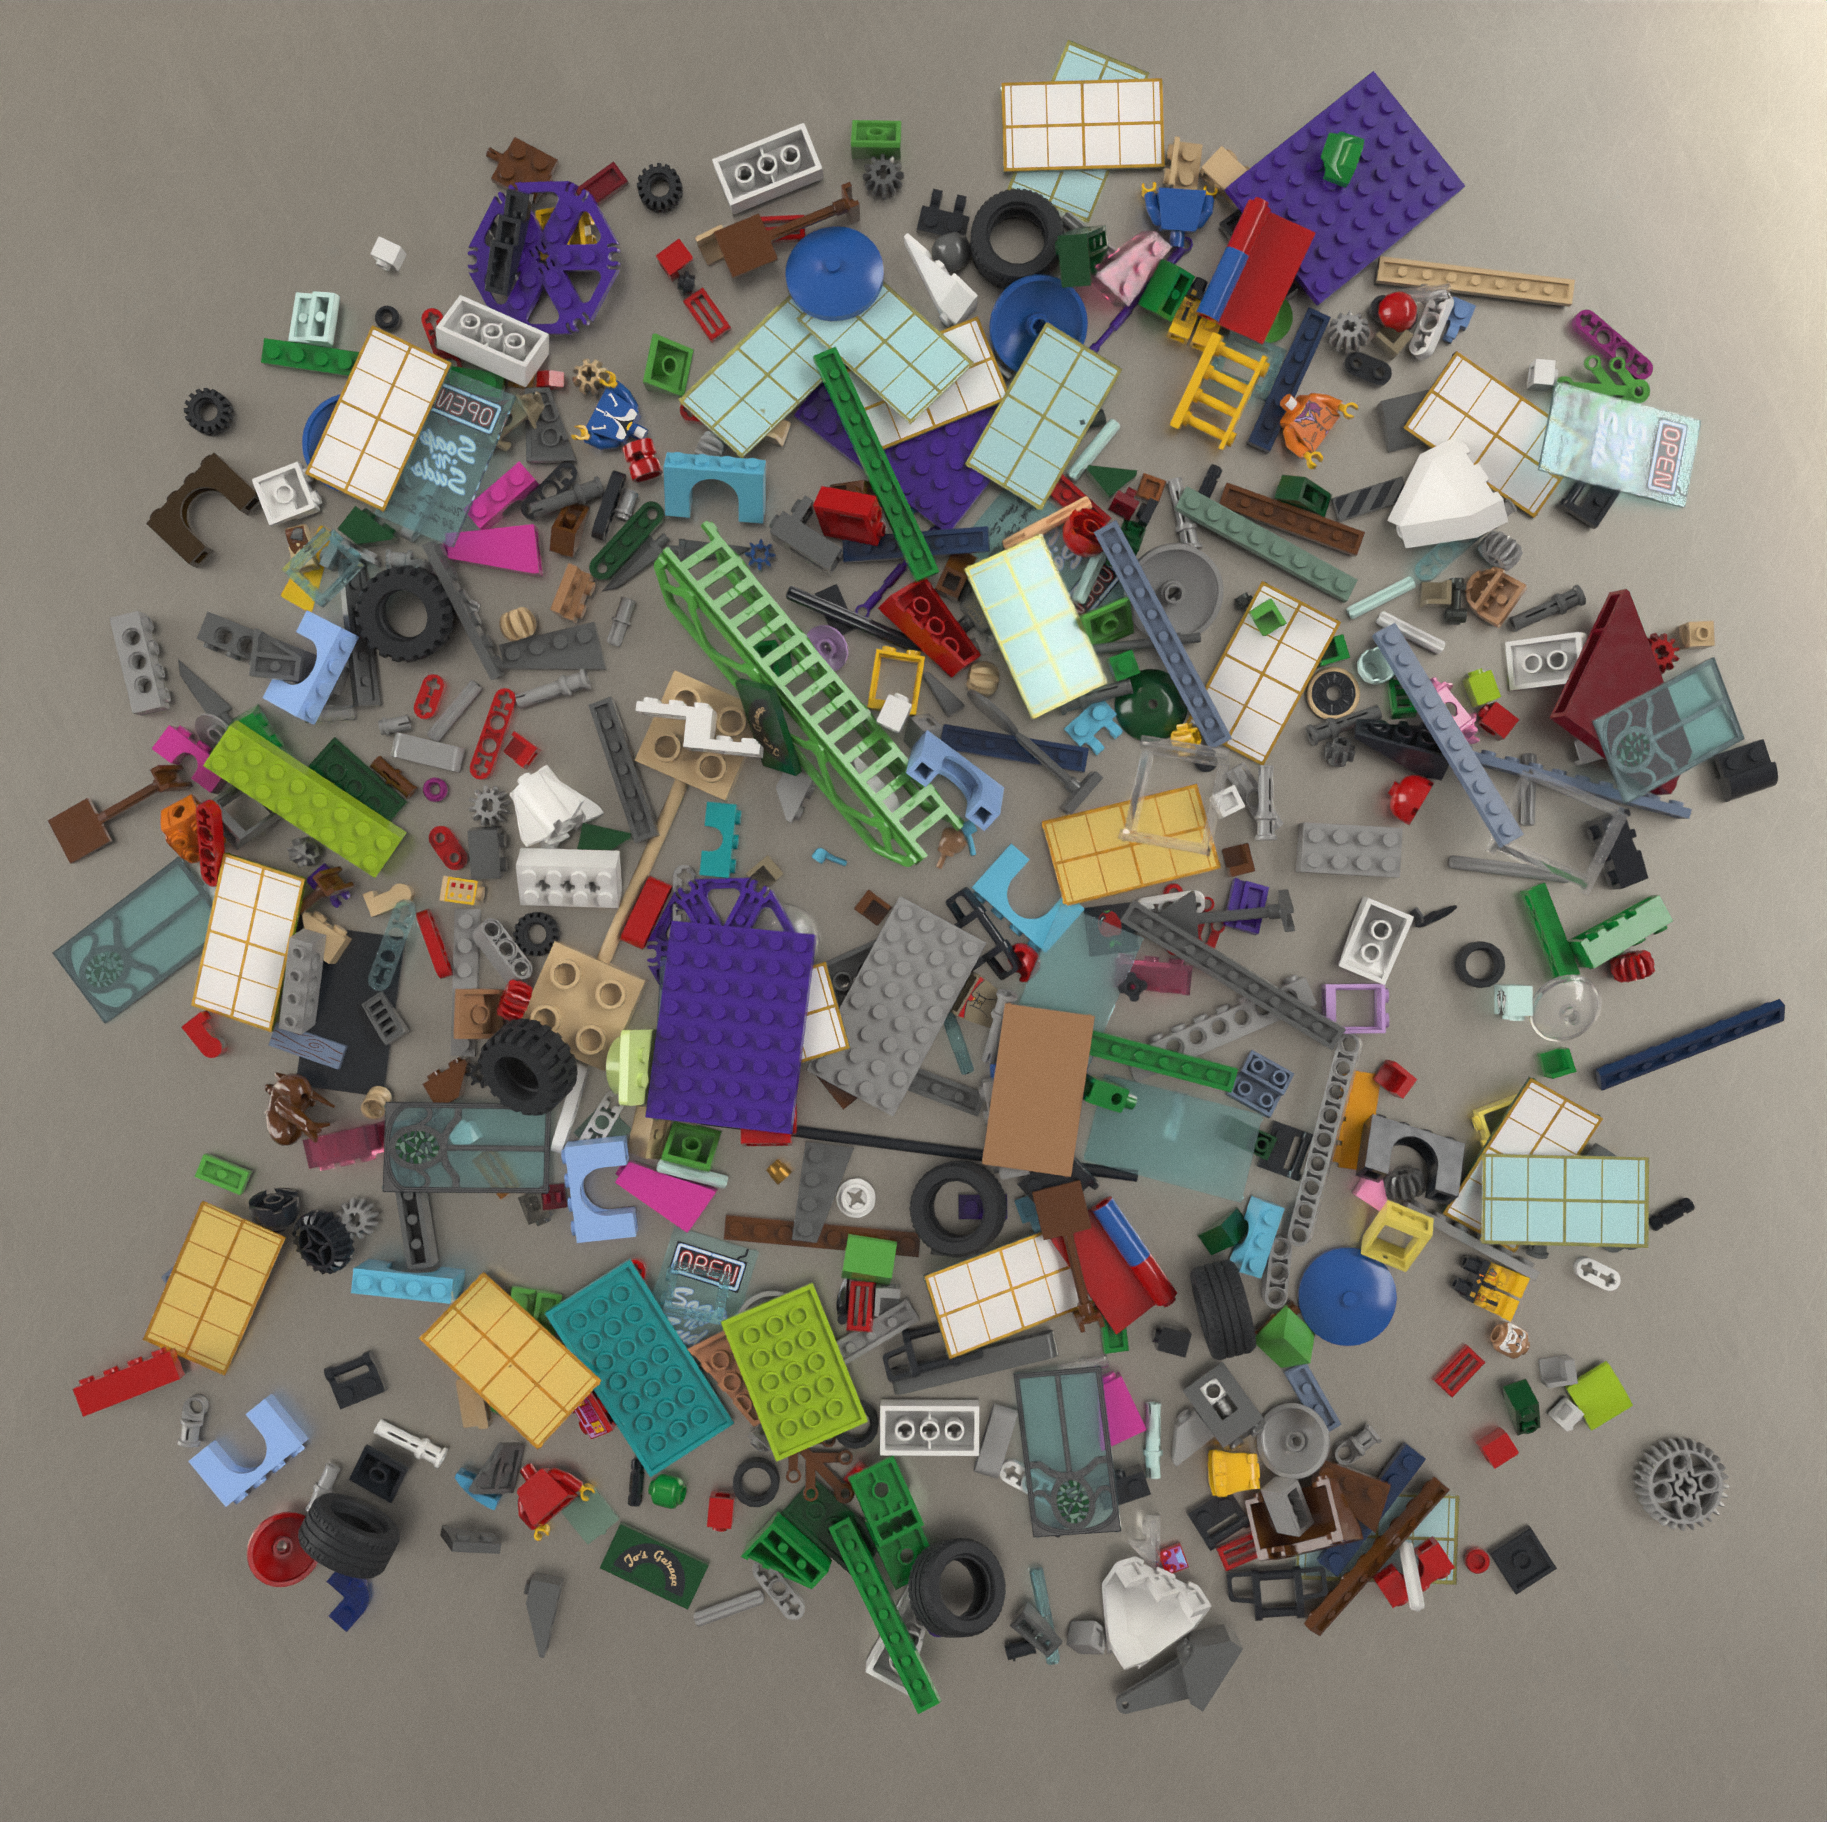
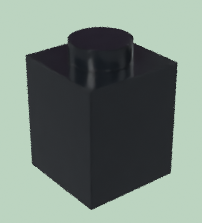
M1160 1322L1159 1328L1154 1329L1152 1342L1155 1343L1154 1346L1157 1351L1186 1358L1192 1334L1189 1329Z

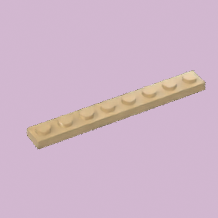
M1380 256L1377 263L1375 283L1435 291L1445 289L1451 293L1570 307L1573 301L1575 280Z

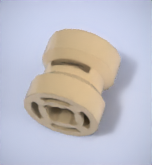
M382 1086L372 1087L361 1104L362 1113L367 1118L374 1120L383 1117L385 1114V1103L392 1100L390 1091Z

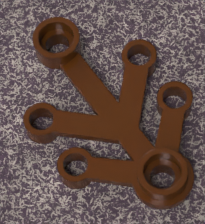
M835 1436L832 1437V1443L829 1445L824 1441L818 1444H822L824 1447H832L836 1442ZM807 1448L798 1452L805 1459V1489L803 1490L805 1500L814 1501L818 1497V1490L815 1487V1470L834 1489V1497L839 1503L846 1504L853 1500L855 1493L852 1486L847 1483H841L823 1464L840 1463L842 1465H849L853 1460V1455L849 1450H842L839 1453H813ZM798 1453L788 1457L786 1480L790 1483H797L801 1479V1472L797 1469ZM843 1453H847L849 1455L848 1462H843L841 1460V1455ZM791 1471H796L798 1474L797 1479L794 1481L789 1478ZM844 1488L849 1491L847 1498L841 1496V1491ZM808 1489H813L815 1492L814 1497L811 1499L806 1495Z

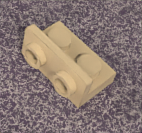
M1175 136L1173 144H1168L1166 159L1170 160V168H1165L1163 184H1167V188L1197 190L1203 144L1180 142V137Z

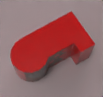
M203 1011L181 1028L205 1057L216 1058L222 1056L228 1049V1043L225 1038L217 1035L208 1023L213 1019L210 1013Z

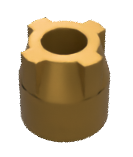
M779 1159L766 1169L777 1185L792 1173L788 1166Z

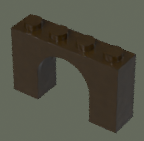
M216 453L206 456L201 461V466L196 472L190 473L184 479V484L178 490L169 494L166 499L167 502L161 508L154 510L150 515V520L146 523L179 556L195 568H198L214 550L190 526L189 510L193 501L204 493L219 492L246 515L260 503L256 489Z

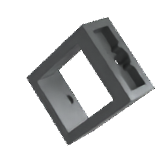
M232 785L212 800L219 805L222 812L223 836L238 850L282 817L265 807L270 814L245 831L223 808L244 793Z

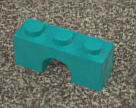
M707 802L704 826L717 828L722 834L723 841L721 846L715 851H702L699 875L731 878V874L736 873L737 859H733L734 849L738 850L739 835H735L736 825H741L742 811L738 810V805Z

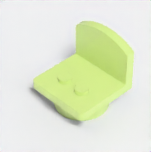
M657 1029L622 1030L621 1036L612 1043L607 1055L606 1076L612 1092L619 1095V1105L634 1106L647 1104Z

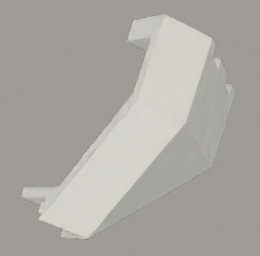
M1450 439L1419 455L1387 520L1398 525L1396 530L1399 537L1403 539L1405 548L1477 538L1508 522L1503 498L1498 491L1495 493L1491 491L1487 485L1489 481L1488 476L1479 463L1474 465L1467 455L1470 453V450L1465 443Z
M1136 1556L1116 1562L1102 1582L1107 1654L1114 1653L1124 1670L1135 1666L1140 1669L1195 1629L1212 1607L1198 1585L1190 1581L1187 1584L1175 1579V1574L1157 1567L1153 1569L1143 1564L1144 1560Z

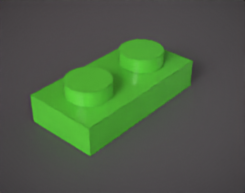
M205 1153L195 1177L242 1195L252 1171Z

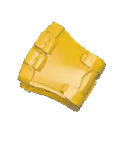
M1217 1449L1208 1450V1483L1212 1495L1227 1497L1239 1491L1260 1489L1259 1463H1257V1453H1229Z

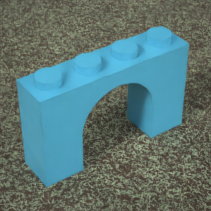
M667 452L663 467L665 516L690 518L693 505L692 487L702 480L716 479L729 484L737 493L739 522L763 524L766 510V460Z
M1011 843L971 888L975 891L973 893L982 904L987 901L993 907L991 912L1000 920L1005 917L1011 923L1009 928L1019 937L1024 934L1030 940L1027 943L1037 953L1040 950L1046 953L1083 912L1084 908L1080 904L1065 907L1061 896L1053 907L1039 918L1026 919L1017 915L1008 903L1007 890L1011 880L1030 859Z
M367 1259L353 1268L351 1293L451 1304L461 1296L464 1289L466 1270L440 1267L436 1271L428 1273L402 1272L392 1270L393 1261Z

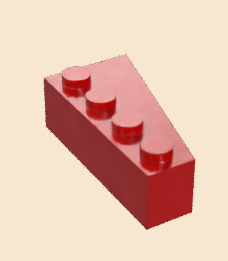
M928 579L918 583L915 581L890 595L878 607L889 620L951 678L968 668L982 656Z
M162 1347L151 1352V1357L143 1359L142 1356L127 1361L128 1365L118 1368V1365L104 1370L102 1375L97 1377L90 1375L79 1380V1385L73 1388V1392L82 1416L90 1415L181 1379L185 1374L175 1348L167 1350L166 1347Z

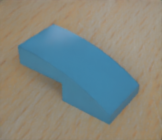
M461 1467L455 1475L458 1484L473 1499L495 1510L503 1495L472 1494L469 1492V1487L478 1474Z

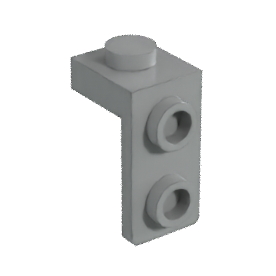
M341 537L340 541L332 538L328 546L322 549L319 557L321 559L319 564L333 572L337 567V560L342 558L345 551L377 567H380L381 562L376 560L377 555L365 548L360 552L354 549L355 544L343 537Z

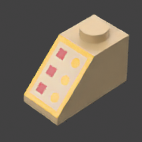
M443 876L439 900L479 905V901H483L485 895V887L482 886L483 881Z

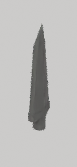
M663 533L656 540L650 536L602 591L619 588L656 561L659 554L663 552L662 547L670 541L666 534Z
M679 539V545H667L666 548L669 547L675 555H679V560L682 562L710 542ZM728 545L738 555L751 549V547ZM714 553L706 559H715L717 557Z
M178 659L180 676L205 713L215 715L229 725L233 719L227 713L232 710V707Z

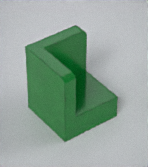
M1344 634L1333 637L1317 669L1350 658Z
M1560 1046L1537 1053L1544 1077L1555 1079L1577 1072L1569 1048Z

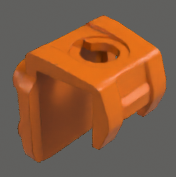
M192 794L161 810V830L165 834L167 844L182 859L189 863H197L200 861L196 807L201 802Z

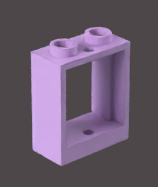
M1381 983L1321 984L1322 1014L1335 1022L1336 990H1374V1026H1343L1346 1029L1343 1034L1386 1033V1028L1389 1027V1014L1385 1012V1003L1389 1002V990L1385 988V985Z

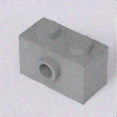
M1275 1476L1261 1489L1277 1533L1300 1537L1314 1524L1298 1480Z

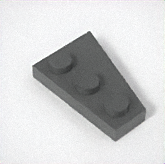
M549 387L525 388V394H535L538 391L545 406L537 420V428L532 429L529 421L525 420L526 462H577L551 389Z

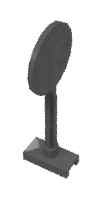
M970 689L967 692V696L986 717L1001 729L1013 735L1024 749L1064 784V788L1071 794L1060 806V809L1066 815L1068 813L1072 815L1103 777L1097 771H1091L1082 782L1078 781L1074 776L1071 777L1027 736L1019 733L1016 725L995 704L975 690Z

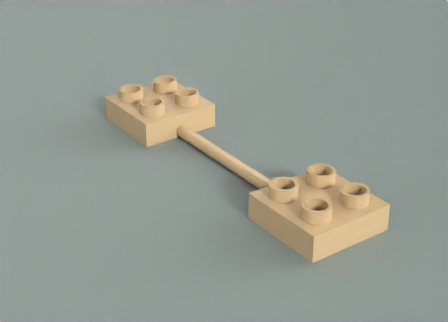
M674 670L662 697V704H669V700L683 701L684 704L694 707V703L709 704L717 713L715 740L716 735L729 736L733 739V742H741V738L754 739L741 699ZM654 717L635 758L636 762L674 778L675 781L656 822L660 836L648 840L597 957L561 941H555L533 989L527 1010L521 1018L529 1019V1021H540L541 1025L547 1024L552 1028L553 1032H558L562 1036L561 1039L564 1043H568L571 1048V1054H574L577 1060L602 1071H606L607 1055L612 1043L621 1036L622 1030H627L649 981L610 962L686 790L690 785L728 802L747 759V756L687 750L683 747L686 720Z

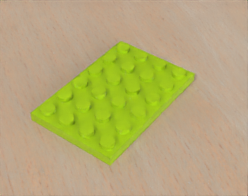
M812 1282L720 1321L776 1462L868 1422Z

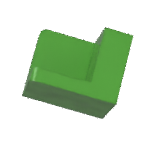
M1272 598L1248 612L1262 636H1266L1287 624Z

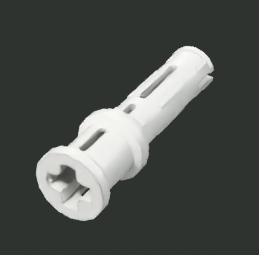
M383 1419L378 1422L374 1430V1434L415 1453L416 1459L420 1460L422 1458L434 1464L436 1469L441 1466L448 1452V1448L444 1447L442 1449L430 1443L428 1438L421 1440L385 1422Z

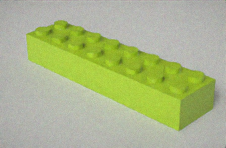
M238 720L228 727L203 765L374 878L382 870L407 833Z

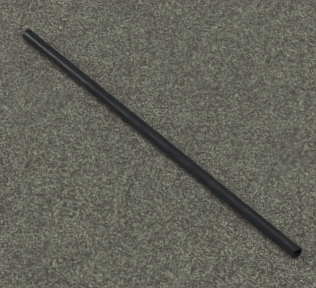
M706 1125V1126H714V1127H721V1128H729V1129L741 1130V1128H732V1127H723V1126H715V1125ZM797 1125V1134L792 1135V1137L980 1162H982L984 1151L983 1149L801 1125ZM1082 1163L1094 1177L1137 1182L1138 1170Z

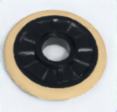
M1327 667L1315 673L1310 679L1306 690L1307 702L1317 716L1323 719L1329 717L1337 719L1351 714L1356 709L1360 699V688L1355 677L1347 670L1339 667ZM1330 687H1335L1340 692L1339 698L1335 701L1327 697V690Z

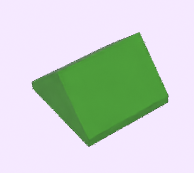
M852 120V159H871L875 157L877 160H880V156L883 153L885 160H888L891 156L895 160H901V121Z
M656 333L652 334L643 378L646 390L684 397L694 349Z
M1128 597L1115 599L1077 616L1090 645L1115 642L1134 633L1131 604Z
M674 1121L661 1160L710 1172L713 1168L722 1131Z
M848 1234L841 1278L890 1285L897 1242Z
M1285 1306L1257 1334L1256 1345L1280 1368L1311 1363L1315 1333L1290 1308Z

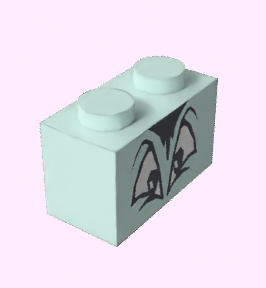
M1494 984V1014L1502 1015V1019H1509L1510 1021H1524L1525 1016H1533V986Z

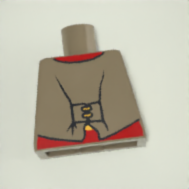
M972 971L950 1012L959 1018L991 1028L993 1022L991 1011L997 1003L998 997L996 993L998 989L983 976Z

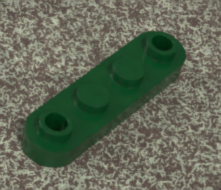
M654 501L644 503L591 560L589 570L595 579L599 581L611 579L663 523L665 512L659 503ZM655 511L657 513L655 519H649L648 515L650 512ZM601 565L607 566L605 573L599 572Z

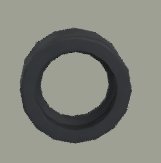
M1484 941L1470 942L1463 946L1455 960V969L1460 980L1476 988L1491 987L1496 984L1503 976L1506 967L1505 958L1500 949ZM1477 950L1488 952L1494 960L1493 972L1484 979L1473 978L1466 970L1468 956Z
M861 1399L859 1400L864 1412L869 1417L870 1427L865 1435L858 1438L849 1437L844 1432L836 1435L835 1438L838 1442L847 1448L859 1449L866 1447L874 1440L878 1432L879 1419L876 1410L870 1403Z
M752 1457L744 1460L738 1466L733 1477L735 1496L741 1503L749 1507L767 1505L775 1498L779 1489L780 1476L778 1470L771 1461L763 1457ZM761 1468L769 1474L771 1485L765 1494L752 1496L743 1489L742 1477L749 1469Z

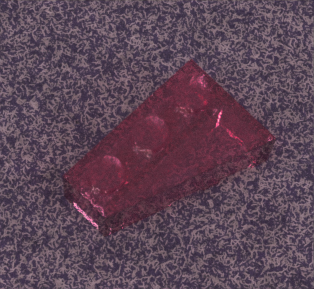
M1141 231L1119 247L1115 253L1104 258L1102 264H1098L1095 267L1098 269L1096 275H1091L1092 285L1115 307H1129L1157 269L1161 259H1164L1172 246L1156 231Z
M1120 953V958L1114 957L1111 987L1118 988L1119 984L1126 980L1127 973L1134 972L1138 978L1147 982L1148 987L1146 991L1190 996L1193 966L1183 964V959L1169 958V963L1159 962V957L1145 956L1144 960H1136L1134 954Z
M385 1120L374 1124H365L360 1127L318 1135L317 1143L313 1142L310 1138L302 1140L309 1169L319 1167L320 1171L335 1168L334 1164L339 1162L340 1166L343 1167L354 1164L355 1159L361 1158V1162L376 1159L375 1154L384 1152Z

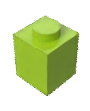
M1480 668L1469 672V678L1462 680L1472 708L1501 698L1492 670L1483 672V669Z

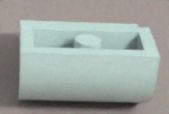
M313 291L312 294L296 292L288 341L332 348L340 296L328 292Z

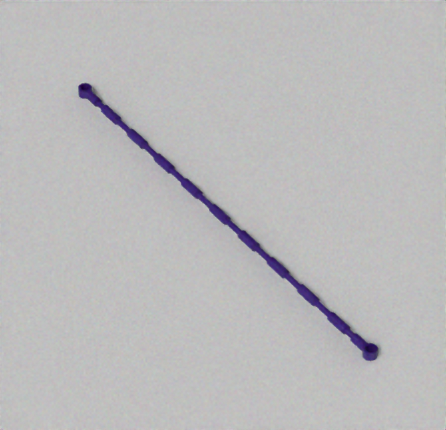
M1185 237L1184 242L1189 244V248H1176L1166 261L1176 264L1184 254H1188L1193 247L1192 239ZM1151 278L1143 285L1142 291L1128 306H1125L1109 324L1110 327L1098 341L1092 343L1088 348L1089 350L1097 354L1100 346L1114 331H1117L1132 314V310L1139 303ZM934 526V527H931L928 531H931V530H940V529H938L936 526ZM905 560L895 567L883 581L884 584L877 592L874 591L864 604L856 607L855 613H858L859 609L864 608L867 610L865 617L868 618L870 616V611L880 601L881 595L888 587L891 588L906 571L908 565Z

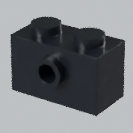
M1141 1464L1126 1469L1119 1468L1113 1470L1118 1506L1151 1495ZM1109 1475L1094 1479L1097 1489L1102 1485L1110 1487ZM1103 1490L1099 1496L1104 1510L1113 1508L1111 1494L1107 1490Z

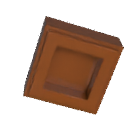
M1143 473L1135 498L1146 502L1152 498L1159 502L1167 481Z

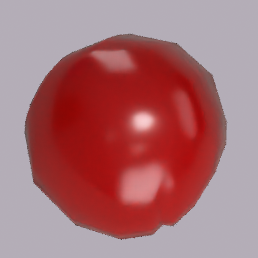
M1400 291L1390 293L1380 302L1378 315L1385 327L1393 328L1397 332H1403L1406 329H1410L1416 321L1417 305L1407 293Z
M1016 943L1012 945V948L1023 966L1015 973L1021 975L1019 978L1020 982H1028L1040 969V957L1029 945Z

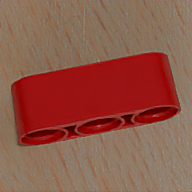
M651 875L649 876L620 940L641 950L645 948L672 891V885Z

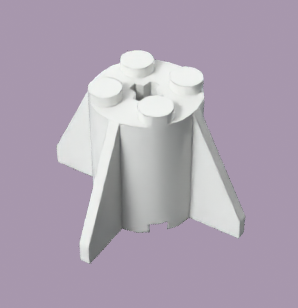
M548 765L543 766L532 775L530 773L523 774L517 780L519 785L509 795L514 801L520 837L526 847L539 842L542 849H556L560 842L570 837L568 832L574 828L577 831L583 823L604 814L599 805L562 783Z

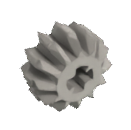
M1350 310L1346 316L1339 313L1337 319H1332L1327 336L1330 338V345L1336 346L1337 352L1344 349L1347 355L1351 349L1358 353L1360 346H1366L1370 336L1367 319H1361L1360 312L1355 316L1352 315Z
M708 430L701 436L695 449V455L706 454L708 456L723 457L726 455L728 446L717 435Z
M1492 530L1491 533L1483 538L1478 547L1480 555L1485 558L1486 562L1505 571L1512 569L1519 562L1523 554L1522 548L1516 543V540L1500 531Z
M484 785L483 793L476 789L474 792L478 798H469V801L475 803V806L468 808L469 812L477 811L473 816V820L481 819L482 826H486L488 821L492 827L496 826V818L503 823L505 818L501 814H510V810L504 809V806L511 804L510 800H503L507 793L502 791L498 794L499 787L493 786L490 791L489 786ZM487 801L494 802L492 804L493 811L486 810L488 807Z
M354 1197L350 1199V1204L348 1202L341 1204L343 1210L337 1211L336 1215L342 1218L340 1221L342 1224H346L347 1231L352 1232L350 1234L351 1239L356 1235L359 1239H363L365 1233L368 1235L373 1233L372 1227L378 1225V1222L373 1218L379 1215L378 1211H371L374 1207L373 1203L366 1206V1198H361L358 1202ZM359 1214L361 1218H359V1222L356 1223L354 1219L356 1218V1215Z

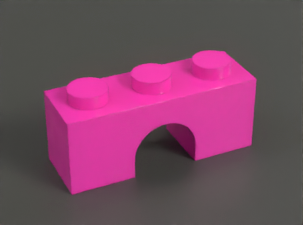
M519 461L463 510L481 530L491 529L504 518L502 516L503 512L517 500H525L540 484Z
M169 725L152 747V750L171 764L180 765L187 756L193 755L197 760L198 767L191 779L210 793L219 794L227 784V781L203 766L210 756L212 748L201 740L197 742L191 738L192 733L185 727Z

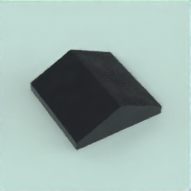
M366 1444L349 1480L392 1503L407 1477L409 1467Z

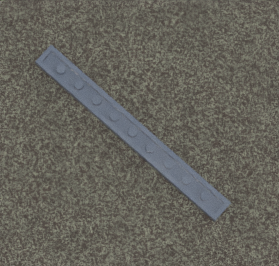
M1117 520L1094 531L1207 746L1212 750L1231 740L1232 737Z
M1396 623L1374 633L1372 638L1498 846L1501 848L1523 836L1522 830Z
M1481 750V753L1474 751L1485 768L1624 804L1619 790L1614 789V784L1599 781L1596 784L1590 782V778L1586 776L1575 775V778L1566 776L1567 772L1563 770L1552 769L1550 772L1543 770V765L1529 762L1528 765L1519 763L1520 759L1505 756V759L1496 757V753L1492 751ZM1654 794L1640 795L1624 804L1677 819H1690L1692 811L1690 808L1683 807V802L1669 800L1668 803L1660 801V796Z

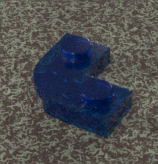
M334 1572L326 1582L339 1592L344 1599L329 1614V1617L347 1632L370 1604L369 1583L366 1579L353 1578Z

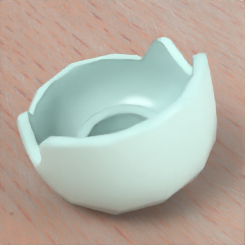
M1378 646L1366 650L1358 658L1357 669L1364 682L1379 685L1387 682L1395 675Z

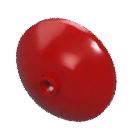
M291 1511L274 1514L261 1522L252 1533L247 1546V1562L251 1572L262 1583L273 1587L291 1586L305 1579L315 1569L318 1562L312 1559L299 1543L298 1530L306 1517L304 1514ZM284 1541V1546L277 1548V1544Z

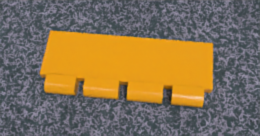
M1356 1071L1345 1112V1119L1338 1138L1341 1141V1145L1337 1144L1332 1161L1338 1162L1337 1167L1353 1170L1357 1168L1363 1123L1372 1114L1376 1115L1380 1085L1373 1080L1374 1073Z

